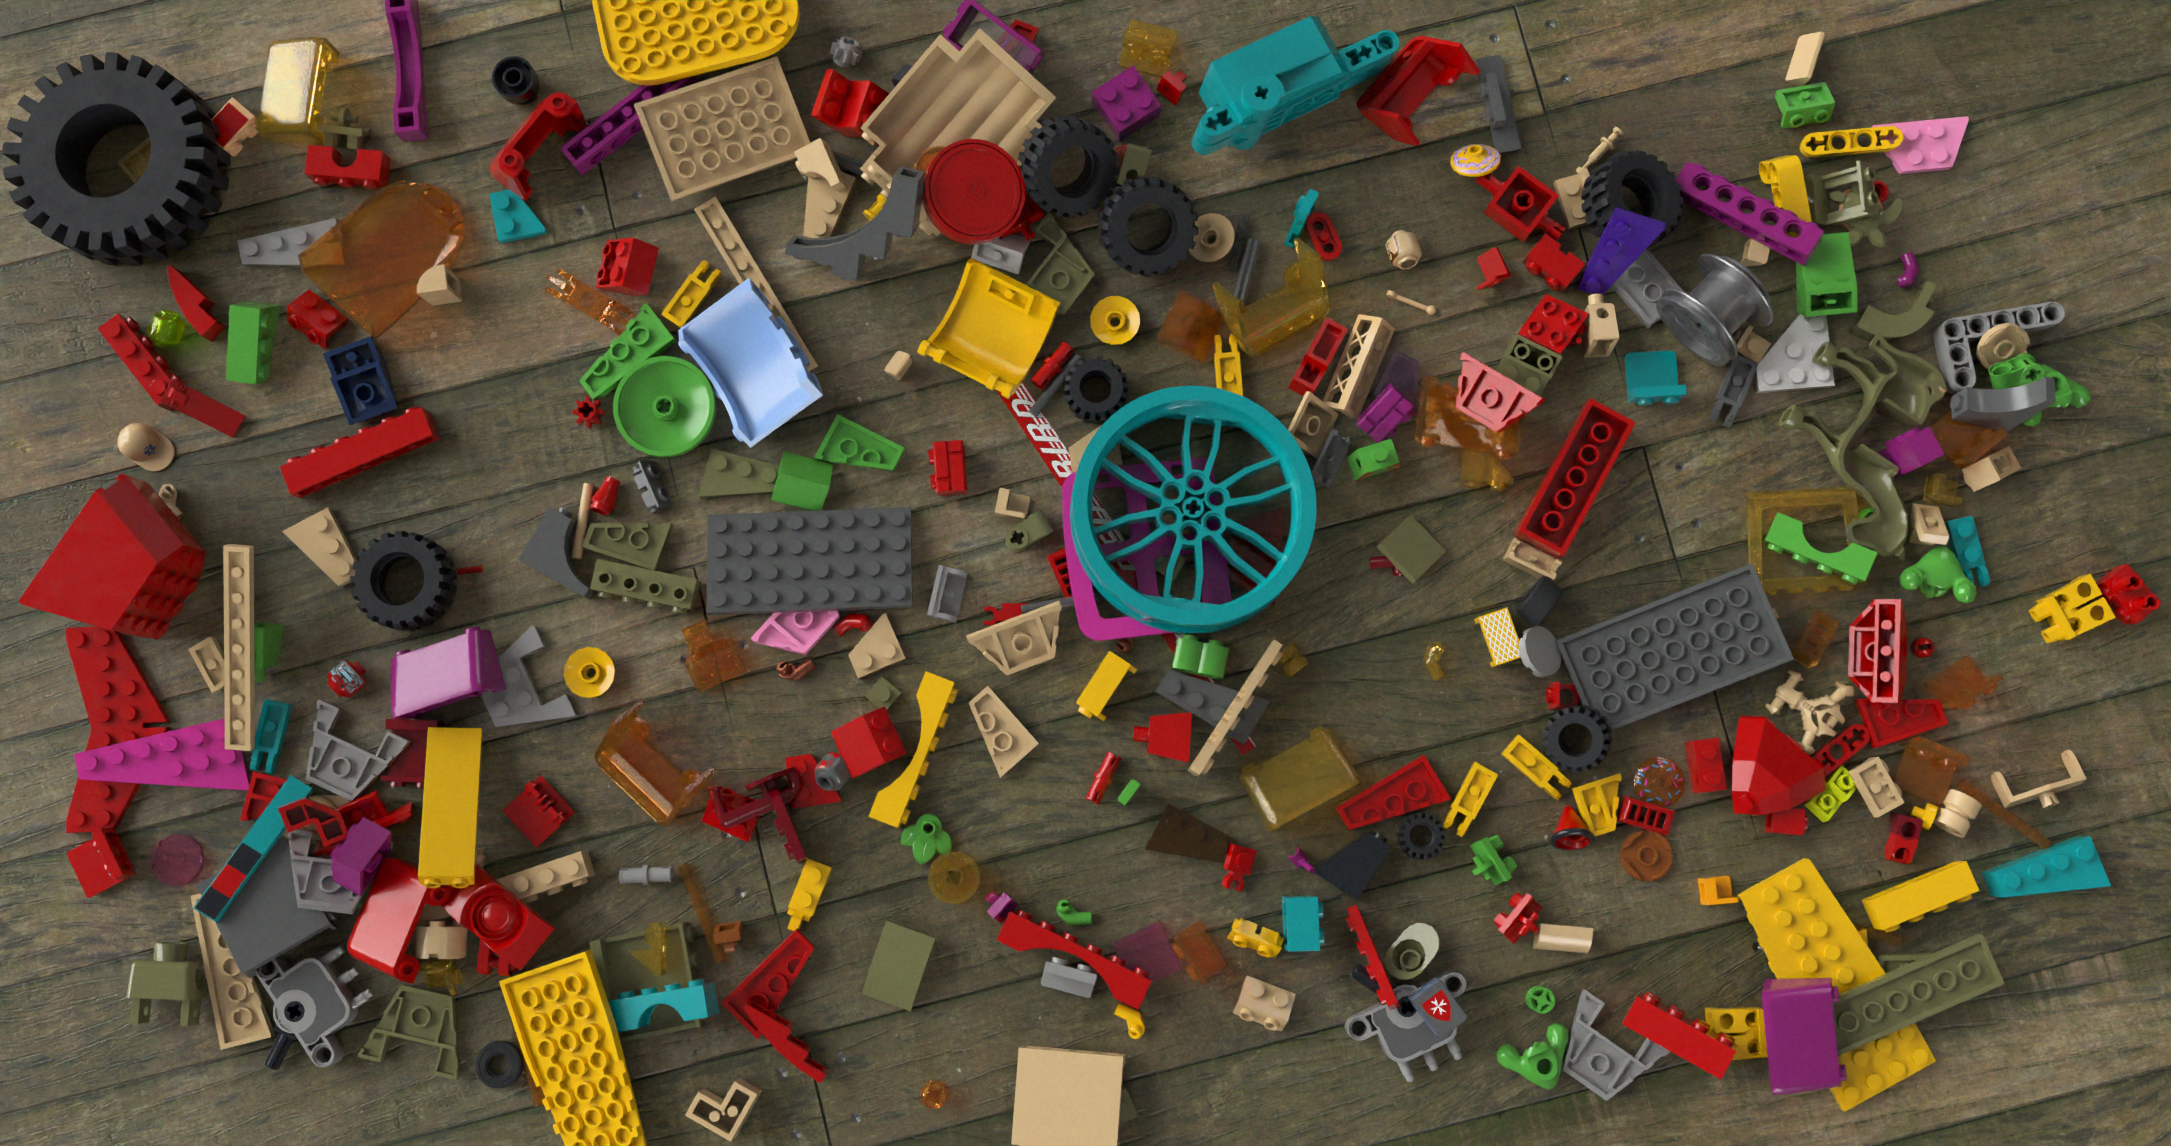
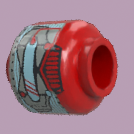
M343 660L327 674L329 681L326 684L340 698L342 696L351 698L366 685V679L363 675L367 672L357 661L352 664L347 660Z

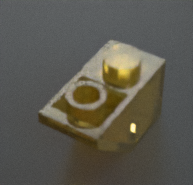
M1464 449L1460 453L1458 484H1465V488L1480 489L1481 485L1491 486L1490 489L1494 491H1505L1506 487L1509 488L1514 484V478L1490 451Z

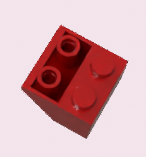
M634 237L607 240L602 251V264L597 272L596 288L630 296H648L659 247Z

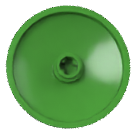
M658 356L638 363L624 375L615 392L613 414L621 435L634 448L654 457H676L696 448L706 438L715 420L716 398L709 380L696 366L681 358Z

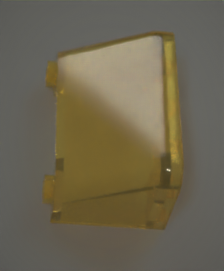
M304 37L274 40L268 46V65L260 112L255 120V128L265 140L324 146L323 133L317 131V123L323 124L324 120L319 113L326 71H332V66L329 63L338 64L340 54L327 38Z
M1321 725L1308 732L1310 735L1308 739L1258 766L1252 762L1241 768L1243 774L1239 775L1238 778L1267 831L1280 827L1362 782L1329 727L1324 729Z

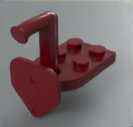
M795 767L773 773L746 785L745 787L748 792L761 788L764 797L729 812L721 795L720 789H722V786L706 788L709 790L710 800L717 818L725 828L734 827L775 809L778 819L774 820L779 835H786L788 843L784 844L789 859H795L797 863L807 860L785 807L800 791L801 781ZM786 776L790 787L779 791L775 781Z

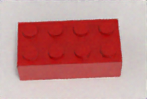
M1647 991L1645 994L1640 992L1635 998L1622 1025L1715 1077L1722 1079L1738 1048V1045L1734 1043L1735 1039L1722 1031L1718 1035L1709 1030L1710 1025L1701 1019L1696 1018L1693 1021L1684 1016L1686 1012L1673 1004L1668 1007L1660 1003L1661 998L1652 992Z

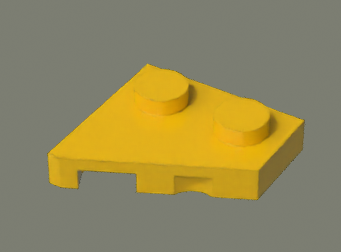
M1621 773L1572 788L1582 821L1594 836L1616 830V810L1619 805L1617 794L1619 782L1622 780Z

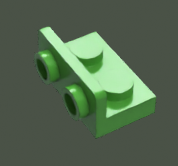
M1826 82L1776 90L1775 94L1776 102L1783 114L1781 120L1782 129L1831 120L1835 101Z

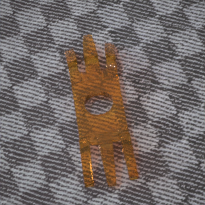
M558 269L556 272L571 282L570 285L547 274L546 279L565 291L563 295L549 287H546V293L570 304L618 335L621 333V330L607 321L605 316L625 326L628 324L626 319L610 309L613 306L631 316L633 312L628 308L609 299L561 269ZM589 293L594 296V303L590 307H584L580 303V299L584 294Z

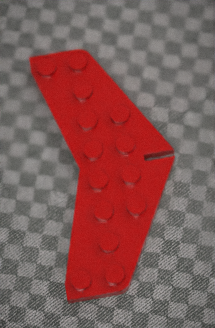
M97 626L66 628V643L91 725V732L85 751L170 731L171 727L147 728V723L171 721L120 632ZM78 777L66 818V833L94 832L100 828L116 829L120 825L141 784L80 780Z

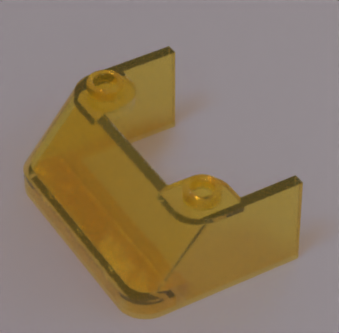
M1299 238L1294 239L1298 260L1286 268L1283 276L1285 285L1246 307L1240 298L1233 296L1218 282L1213 283L1220 315L1241 349L1250 357L1259 356L1325 319L1330 312L1331 305L1320 254Z

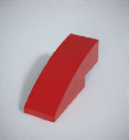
M169 265L167 267L169 283L182 313L202 337L212 342L226 328L209 312L215 303L185 274Z
M1327 317L1325 318L1288 389L1302 396L1305 395L1306 391L1314 394L1348 328Z

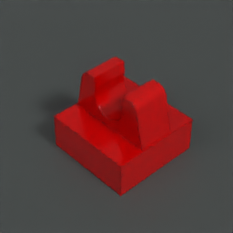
M1181 70L1175 75L1167 71L1162 75L1156 90L1172 104L1176 105L1185 92L1187 86L1183 82L1188 76Z

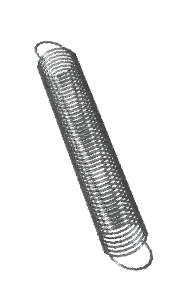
M1240 214L1241 219L1238 222L1239 226L1237 225L1239 230L1238 232L1236 230V235L1238 236H1235V248L1233 249L1235 253L1231 255L1232 261L1230 260V264L1232 265H1229V270H1232L1230 272L1233 270L1238 272L1245 231L1247 230L1246 225H1248L1247 220H1249V216L1245 217V214Z

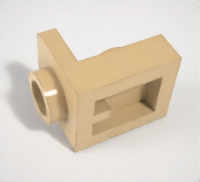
M1749 324L1744 329L1739 328L1733 335V338L1737 344L1738 355L1759 364L1771 343L1752 332L1753 326Z

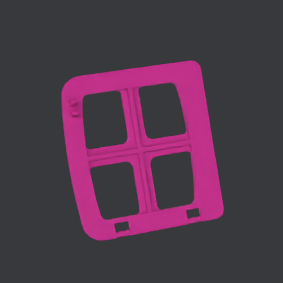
M1191 458L1192 469L1203 471L1208 458ZM1181 460L1160 462L1171 475V467L1182 466ZM1145 463L1118 466L1132 477L1147 484L1162 483ZM1212 467L1209 479L1213 484H1215L1214 470ZM1106 469L1100 470L1099 475L1108 474L1109 482L1095 484L1094 490L1122 487L1125 490L1128 514L1147 511L1144 495L1127 487ZM1073 472L1065 479L1062 486V515L1069 580L1081 632L1087 638L1094 641L1173 633L1147 626L1129 616L1103 619L1099 616L1091 580L1079 561L1072 539L1070 504L1076 472ZM1182 474L1172 475L1175 479L1182 478ZM1189 481L1191 489L1199 490L1202 488L1198 481ZM1217 496L1209 497L1211 504L1218 506ZM1190 505L1192 515H1194L1198 510H1194L1195 506ZM1209 520L1206 522L1209 530L1216 531L1219 529L1216 521ZM1149 522L1130 525L1131 536L1127 541L1100 544L1104 555L1113 554L1151 534ZM1194 533L1183 535L1186 540H1194L1196 538ZM1171 536L1163 537L1139 553L1115 562H1132L1135 566L1138 591L1144 595L1159 597L1154 563L1158 557L1171 555L1175 540ZM1205 540L1202 542L1204 573L1201 602L1217 605L1230 602L1232 598L1226 559L1209 541ZM1181 549L1179 555L1191 554L1192 550Z

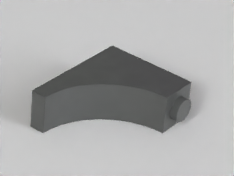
M2044 377L2030 384L2005 389L1966 387L1951 397L1952 420L2007 432L2056 402L2055 379Z
M560 506L557 511L549 507L518 560L590 600L595 591L591 590L579 577L571 558V539L577 522L571 519L572 513Z

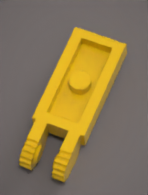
M705 260L699 264L693 274L687 277L661 314L679 328L690 322L722 276V272L715 269L705 283L699 280L707 272L710 265Z
M1230 334L1229 345L1231 352L1222 353L1221 336L1214 335L1216 388L1243 396L1240 352L1237 349L1236 334Z
M1519 734L1501 753L1505 759L1539 788H1543L1544 791L1556 800H1559L1562 795L1548 783L1550 778L1553 776L1562 786L1567 788L1572 784L1568 778L1558 771V767Z
M1474 762L1450 806L1451 809L1444 819L1443 827L1448 829L1452 825L1457 812L1465 815L1456 833L1462 837L1471 821L1476 818L1498 774Z

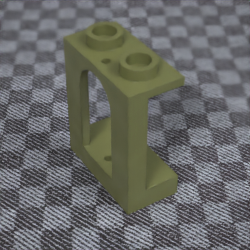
M1859 160L1856 161V167L1824 176L1815 174L1804 176L1812 222L1822 229L1877 214L1879 199L1875 192L1874 181L1876 173L1872 164ZM1858 181L1861 204L1829 213L1826 190Z

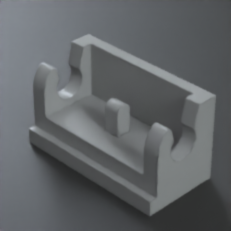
M938 566L927 613L929 617L957 623L968 573L955 568Z

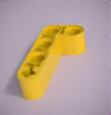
M1785 155L1760 162L1759 174L1761 180L1765 184H1771L1775 206L1782 210L1792 211L1798 218L1806 222H1812L1802 165L1798 156ZM1794 232L1787 233L1790 237H1798V234Z

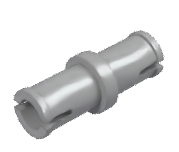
M643 865L641 868H620L621 870L619 871V881L622 885L631 883L650 885L654 882H673L674 867L672 865L663 867Z

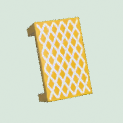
M1508 608L1474 619L1475 624H1480L1493 662H1490L1491 668L1521 658L1519 654V638Z

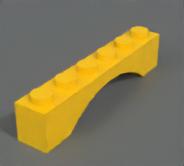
M927 671L925 672L916 694L922 720L921 737L917 751L902 775L891 785L877 793L868 817L896 828H900L901 824L906 825L911 810L907 808L911 799L916 800L921 787L917 785L920 775H926L930 762L926 761L930 751H935L939 742V737H936L939 727L944 728L949 714L945 711L948 704H953L956 699L958 689H955V682Z

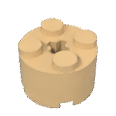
M450 917L437 920L419 919L413 932L412 956L421 959H429V957H436L438 959L464 958L467 952L468 929Z

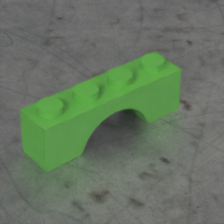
M1777 512L1763 542L1768 544L1767 549L1778 554H1782L1783 551L1793 555V560L1802 564H1807L1808 561L1818 565L1816 569L1830 575L1832 572L1843 575L1842 580L1854 585L1857 582L1863 583L1866 580L1878 552L1853 542L1844 550L1836 553L1820 552L1806 541L1803 534V522Z

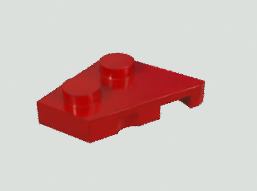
M253 772L240 820L250 821L259 819L287 779Z

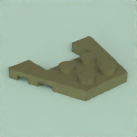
M1048 212L1035 229V233L1055 247L1026 285L1061 302L1057 314L1066 316L1094 279L1095 274L1069 241L1065 232L1056 223L1052 214Z
M402 984L357 1057L383 1062L389 1038L394 1036L440 1047L433 1075L454 1080L459 1079L460 1065L455 995Z

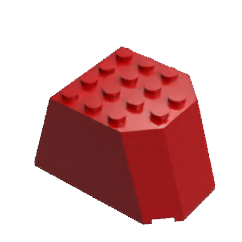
M122 473L116 477L118 482L106 490L100 487L94 491L18 602L28 607L111 631L158 640L159 637H162L167 632L168 624L172 618L182 610L183 602L187 596L196 590L198 580L202 576L205 550L150 484Z

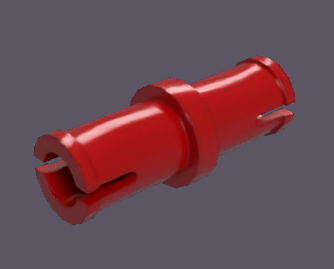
M1062 342L1050 358L1047 357L1043 361L1044 365L1030 379L1037 388L1043 390L1054 375L1062 371L1061 367L1075 353L1072 350L1073 348L1067 343Z
M1110 752L1106 753L1099 771L1093 775L1095 779L1087 796H1085L1086 800L1100 805L1108 785H1112L1114 781L1112 777L1122 758Z

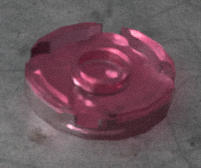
M173 834L160 840L155 845L150 856V866L158 881L166 885L182 886L191 883L199 876L204 867L205 855L202 846L196 839L188 835Z

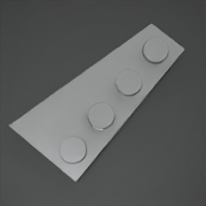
M336 218L238 240L241 262L245 267L315 266L316 268H327V266L348 268L340 224Z

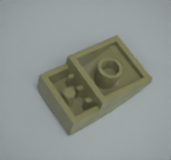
M886 920L862 994L911 1012L937 937L891 920Z

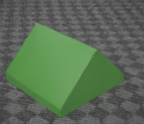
M783 451L771 500L809 511L822 510L830 487L833 464Z

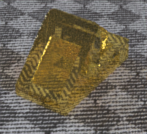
M665 921L649 923V928L645 930L646 944H649L650 949H635L629 952L655 976H662L667 974Z

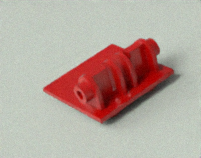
M1545 294L1518 334L1561 355L1575 334H1583L1587 326L1584 324V321L1589 316V313Z
M542 775L535 781H529L524 786L525 790L502 810L536 848L575 813Z

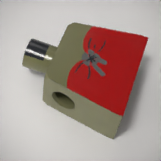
M1129 143L1116 147L1118 161L1115 164L1119 166L1118 175H1114V180H1116L1115 187L1124 185V181L1127 180L1126 174L1128 179L1131 178L1132 180H1136L1138 176H1145L1152 150Z

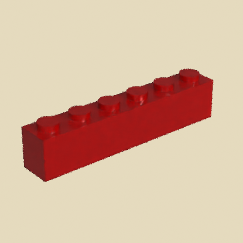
M412 407L407 409L404 415L385 418L381 421L380 425L373 428L372 426L364 427L358 430V434L354 436L340 437L334 441V444L327 447H316L310 451L311 454L304 457L296 456L286 461L287 464L280 466V470L290 495L302 498L439 440L440 437L430 412L422 407Z

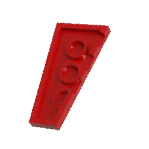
M1422 755L1338 805L1335 809L1347 829L1351 830L1448 801L1451 798L1425 755Z

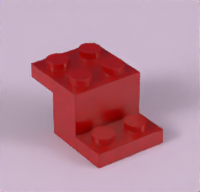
M827 69L811 116L844 137L863 138L861 136L864 133L861 129L862 125L890 93L872 81H851L834 69Z

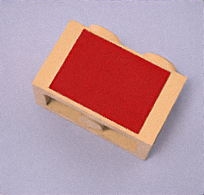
M233 97L211 119L217 124L220 132V137L216 138L217 144L232 156H236L243 149L241 143L247 136L253 138L260 130L258 125L261 121Z

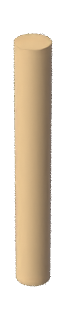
M583 483L571 557L573 559L582 560V546L586 536L593 484Z

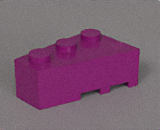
M1918 426L1884 443L1886 448L1878 452L1881 456L1900 467L1893 479L1945 454L1930 427L1919 430Z

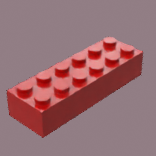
M1592 398L1587 400L1578 413L1513 535L1556 559L1563 557L1636 422Z

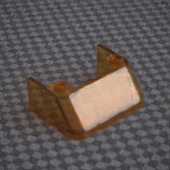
M640 699L612 721L595 753V761L657 823L667 826L705 788L716 769L711 766L703 774L692 769H687L681 773L647 741L649 736L648 723L638 716L645 703Z

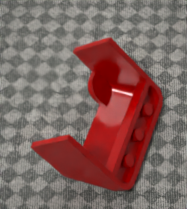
M1417 36L1405 45L1360 97L1356 106L1364 117L1391 139L1418 146L1420 142L1412 132L1413 123L1408 119L1409 116L1437 84L1452 85L1458 80L1462 72L1478 76L1481 71L1462 43Z

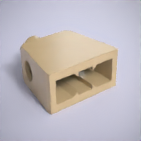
M1592 294L1588 296L1589 305L1585 309L1589 316L1584 321L1587 327L1582 334L1583 357H1609L1619 340L1615 307L1612 303H1604L1603 294Z

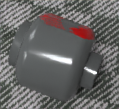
M836 752L826 754L814 770L817 784L822 789L828 791L841 789L851 777L840 753Z

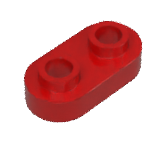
M1322 212L1311 214L1307 219L1305 228L1317 255L1324 261L1337 259L1342 250V243L1329 216ZM1320 224L1322 230H1315L1313 225ZM1331 246L1333 251L1331 253H1327L1324 250V247Z

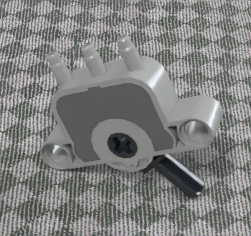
M343 946L331 950L323 957L304 959L292 968L287 960L280 955L271 960L275 965L273 973L268 971V963L257 968L260 972L257 974V977L275 1003L273 1007V1018L276 1023L274 1031L279 1032L264 1062L268 1068L273 1070L280 1068L293 1040H299L312 1062L318 1067L334 1065L342 1059L344 1050L335 1033L351 1023L358 1014V1007L373 996L372 990L367 989L354 997L346 985L359 974V970L356 967L340 975L332 962L345 953ZM325 1048L331 1051L330 1060L324 1057Z
M1357 964L1352 970L1351 976L1377 995L1376 990L1380 989L1377 980L1372 981L1366 967ZM1447 971L1435 976V978L1441 980L1446 988L1447 980L1455 976L1459 982L1458 987L1455 990L1448 991L1453 998L1464 993L1466 980L1461 974ZM1433 978L1420 983L1418 988L1409 983L1395 984L1391 980L1390 982L1400 1003L1402 1000L1407 1002L1409 996ZM1410 1001L1408 1002V1005L1411 1006L1409 1010H1402L1401 1005L1390 1010L1387 1004L1382 1006V1004L1377 1003L1347 1018L1345 1022L1347 1034L1358 1041L1376 1035L1383 1051L1389 1058L1398 1063L1407 1082H1412L1415 1079L1408 1061L1420 1055H1423L1431 1071L1438 1069L1437 1060L1432 1052L1437 1047L1446 1044L1455 1060L1462 1058L1460 1048L1455 1039L1457 1027L1443 1038H1440L1432 1032ZM1355 1021H1362L1364 1023V1030L1361 1034L1356 1035L1352 1033L1351 1027Z

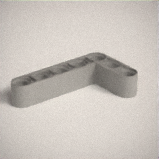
M2046 302L1951 318L1938 325L1933 331V339L1947 392L1955 395L1964 388H1972L1975 385L1976 374L1969 342L1980 341L1981 337L1989 329L1996 326L1995 319L1999 320L2001 324H2017L2026 333L2046 330L2064 319L2065 310L2063 306L2057 302ZM2045 311L2051 315V320L2046 317ZM2020 315L2026 319L2027 324L2021 321ZM1971 323L1976 326L1977 333L1971 329ZM1946 327L1952 331V337L1947 335ZM1951 352L1957 355L1958 361L1952 359ZM1957 376L1963 380V386L1957 383Z

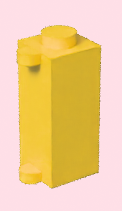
M1109 651L1076 702L1080 706L1078 711L1089 719L1094 715L1100 720L1105 721L1107 717L1101 714L1102 710L1126 673L1130 671L1135 674L1137 669Z

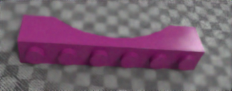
M385 0V12L390 28L396 67V94L393 105L394 133L403 142L429 140L418 0Z

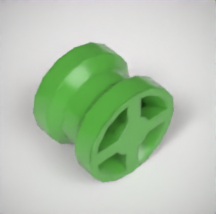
M1533 986L1528 989L1525 995L1527 1006L1537 1013H1548L1555 1006V996L1548 988Z

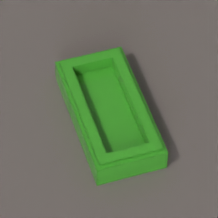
M1131 779L1117 798V801L1125 806L1141 784Z

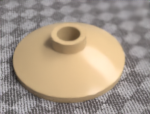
M1209 213L1198 217V220L1195 221V226L1199 228L1198 235L1193 237V241L1196 244L1194 249L1189 248L1188 251L1194 258L1202 262L1220 260L1229 253L1234 244L1235 231L1231 222L1226 217L1216 213ZM1215 237L1216 241L1213 244H1209L1210 239Z

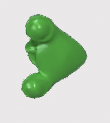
M2041 365L2045 370L2044 377L2055 379L2056 402L2049 407H2067L2071 404L2080 408L2088 404L2091 394L2085 386L2072 381L2052 367ZM2042 411L2022 423L2031 427L2039 424Z
M1945 545L1937 546L1929 551L1915 565L1904 569L1899 576L1900 585L1904 589L1916 590L1919 587L1920 591L1927 598L1943 596L1950 588L1953 589V594L1958 602L1964 604L1973 602L1977 595L1976 587L1964 574L1956 555Z
M1552 1024L1548 1027L1546 1033L1548 1042H1535L1533 1046L1524 1051L1522 1056L1510 1044L1502 1045L1496 1052L1497 1061L1502 1067L1519 1073L1532 1083L1542 1088L1553 1090L1560 1077L1563 1056L1569 1040L1568 1030L1563 1024Z

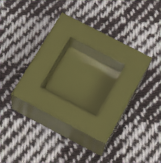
M881 677L867 693L866 697L879 708L885 706L888 711L902 693L885 678Z

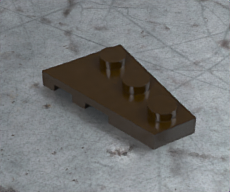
M1168 803L1145 850L1225 863L1230 843L1236 844L1237 840Z

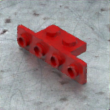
M376 790L335 809L341 811L348 830L353 824L358 825L363 817L387 829V826L394 823L402 824L408 821L413 814L415 805L413 802H410L392 811H388ZM346 839L326 847L320 841L317 843L313 853L316 857L323 854L325 856L331 855L338 844L342 845Z

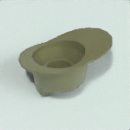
M1416 923L1410 925L1402 932L1385 955V966L1391 976L1400 980H1409L1425 972L1427 966L1439 950L1440 940L1435 929L1426 923Z

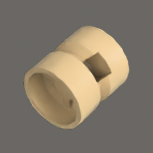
M1950 789L1943 801L1945 808H1939L1933 823L1954 836L1964 838L1971 826L1969 819L1976 818L1982 805L1971 796Z

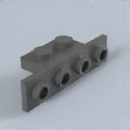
M1501 54L1476 59V65L1481 71L1479 74L1481 98H1484L1486 106L1485 118L1490 124L1494 147L1498 150L1499 154L1520 151L1522 148Z

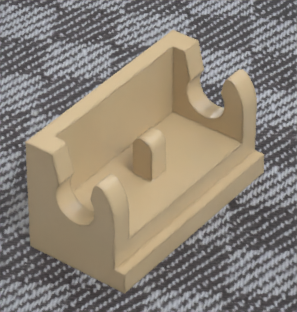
M1513 538L1502 560L1538 579L1546 576L1551 581L1555 579L1557 575L1555 572L1562 564V560L1556 559L1517 538Z

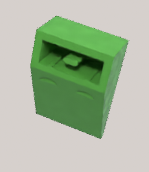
M1848 232L1823 234L1821 243L1807 264L1803 266L1796 262L1797 313L1805 317L1857 312V282Z

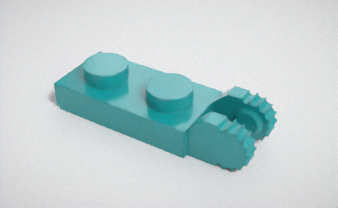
M1973 516L1944 522L1949 534L1948 540L1951 550L1960 562L1966 577L1975 584L1972 572L1969 570L1975 568L1980 585L1988 586L1990 583L1989 573L1984 566L1986 563Z
M270 699L264 700L255 734V749H253L250 762L251 770L257 771L260 769L264 757L263 752H268L265 771L268 774H274L276 771L293 704Z

